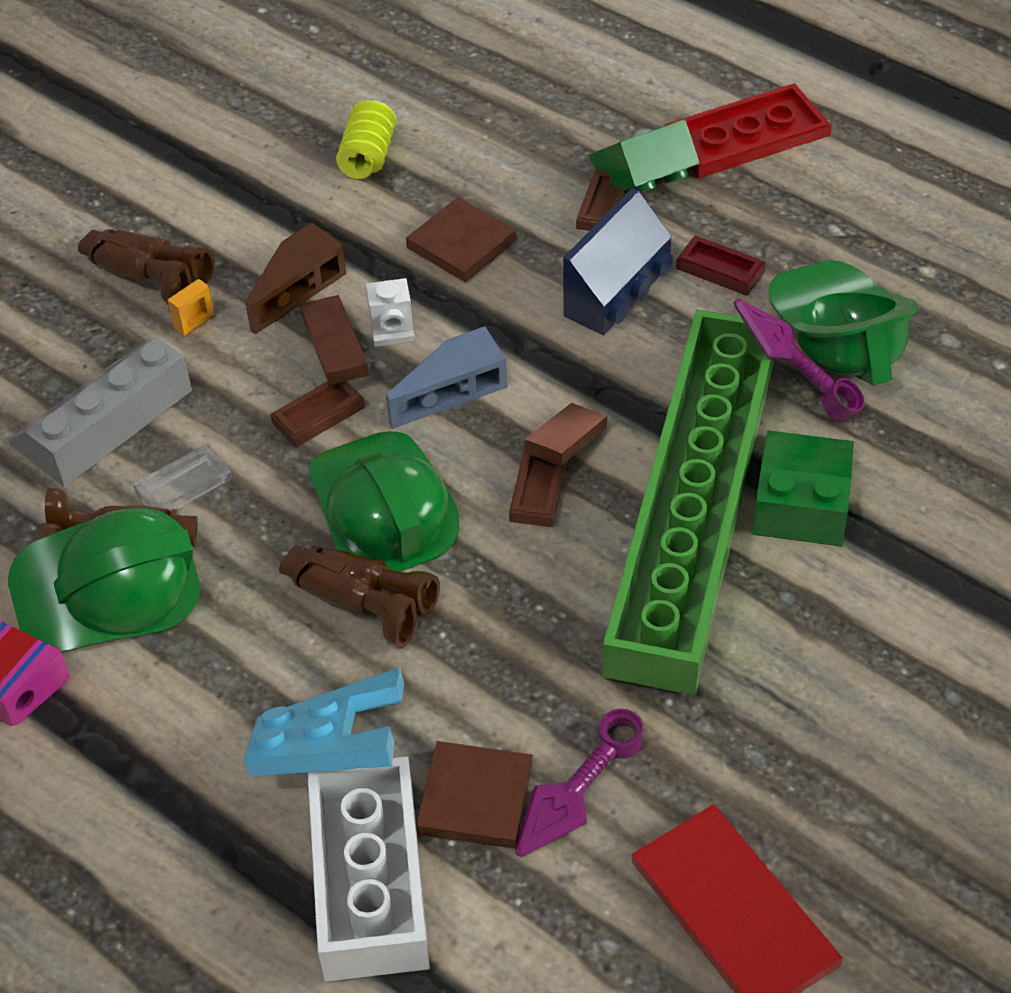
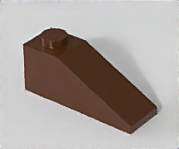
M312 222L283 240L245 301L250 331L256 335L298 307L301 303H304L346 275L343 245Z

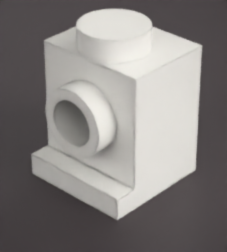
M406 278L367 283L366 291L374 346L415 341L411 300Z

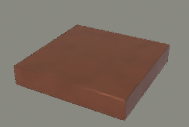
M457 197L407 236L406 245L411 251L466 282L516 241V229Z
M436 741L416 824L417 834L515 849L533 765V754Z

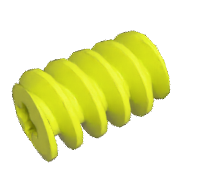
M366 100L356 103L351 108L336 155L338 167L348 177L356 180L366 179L372 173L382 169L396 124V115L389 106L378 101Z

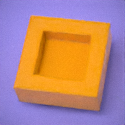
M200 279L168 299L174 329L183 336L215 316L210 288Z

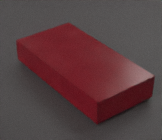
M694 235L676 259V269L746 296L765 272L766 261Z

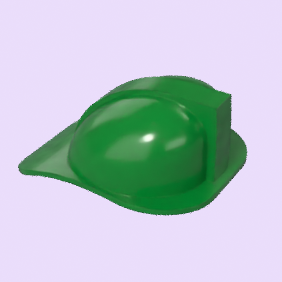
M836 260L822 261L780 273L771 281L768 292L770 304L780 318L791 325L799 346L816 365L837 375L855 376L873 386L892 380L891 365L901 357L908 344V318L918 312V303L915 300L887 291L858 268Z
M397 431L375 433L327 450L315 457L310 463L309 478L318 497L336 550L346 551L366 558L378 559L385 562L390 570L402 572L441 557L453 546L459 531L457 506L445 487L441 476L433 468L414 440L408 435Z
M130 508L108 512L93 520L35 541L17 555L8 574V587L20 631L61 650V653L104 642L160 633L171 629L190 615L200 595V582L193 560V548L187 529H183L169 515L148 508Z

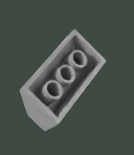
M159 338L150 339L130 350L12 436L8 441L14 449L65 487L192 391L185 357Z

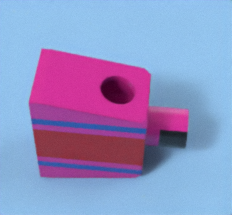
M0 621V721L9 726H14L22 722L66 683L70 675L61 650Z

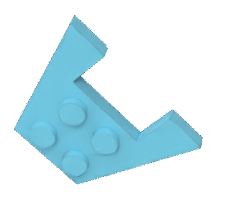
M400 667L288 707L272 708L257 717L244 756L249 776L390 767L395 746L390 726L352 735L351 730L356 712L402 702L405 684Z

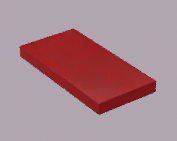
M795 83L664 124V126L682 120L686 121L700 163L691 166L690 169L698 179L831 135L832 127Z
M714 804L632 853V864L734 993H800L841 966L843 957Z

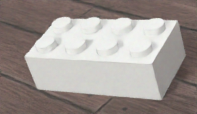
M408 756L392 758L390 767L308 772L317 944L324 981L430 969Z

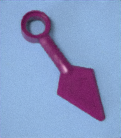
M736 299L734 301L735 309L767 358L787 360L803 376L805 375V378L809 379L814 386H817V389L822 392L821 404L831 418L839 422H845L863 409L865 403L864 396L859 387L851 380L845 378L838 379L835 382L818 365H815V362L811 361L796 346L791 325L743 300ZM836 392L843 396L849 408L841 403Z
M618 708L609 711L603 716L600 722V744L567 782L534 786L515 847L517 856L523 857L587 823L583 798L585 790L614 757H631L640 750L643 744V723L635 712ZM627 725L634 730L635 735L629 741L617 742L609 737L608 732L613 726Z

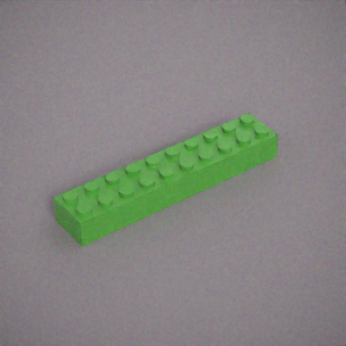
M698 309L695 311L603 642L602 677L696 696L775 359L765 356L741 316Z

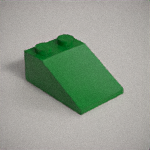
M767 430L752 535L842 547L848 514L854 441Z

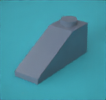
M482 327L446 340L386 394L389 424L392 429L507 388L506 358L487 328Z

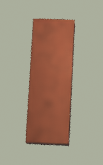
M335 295L301 303V314L328 385L369 375L366 359L340 296Z

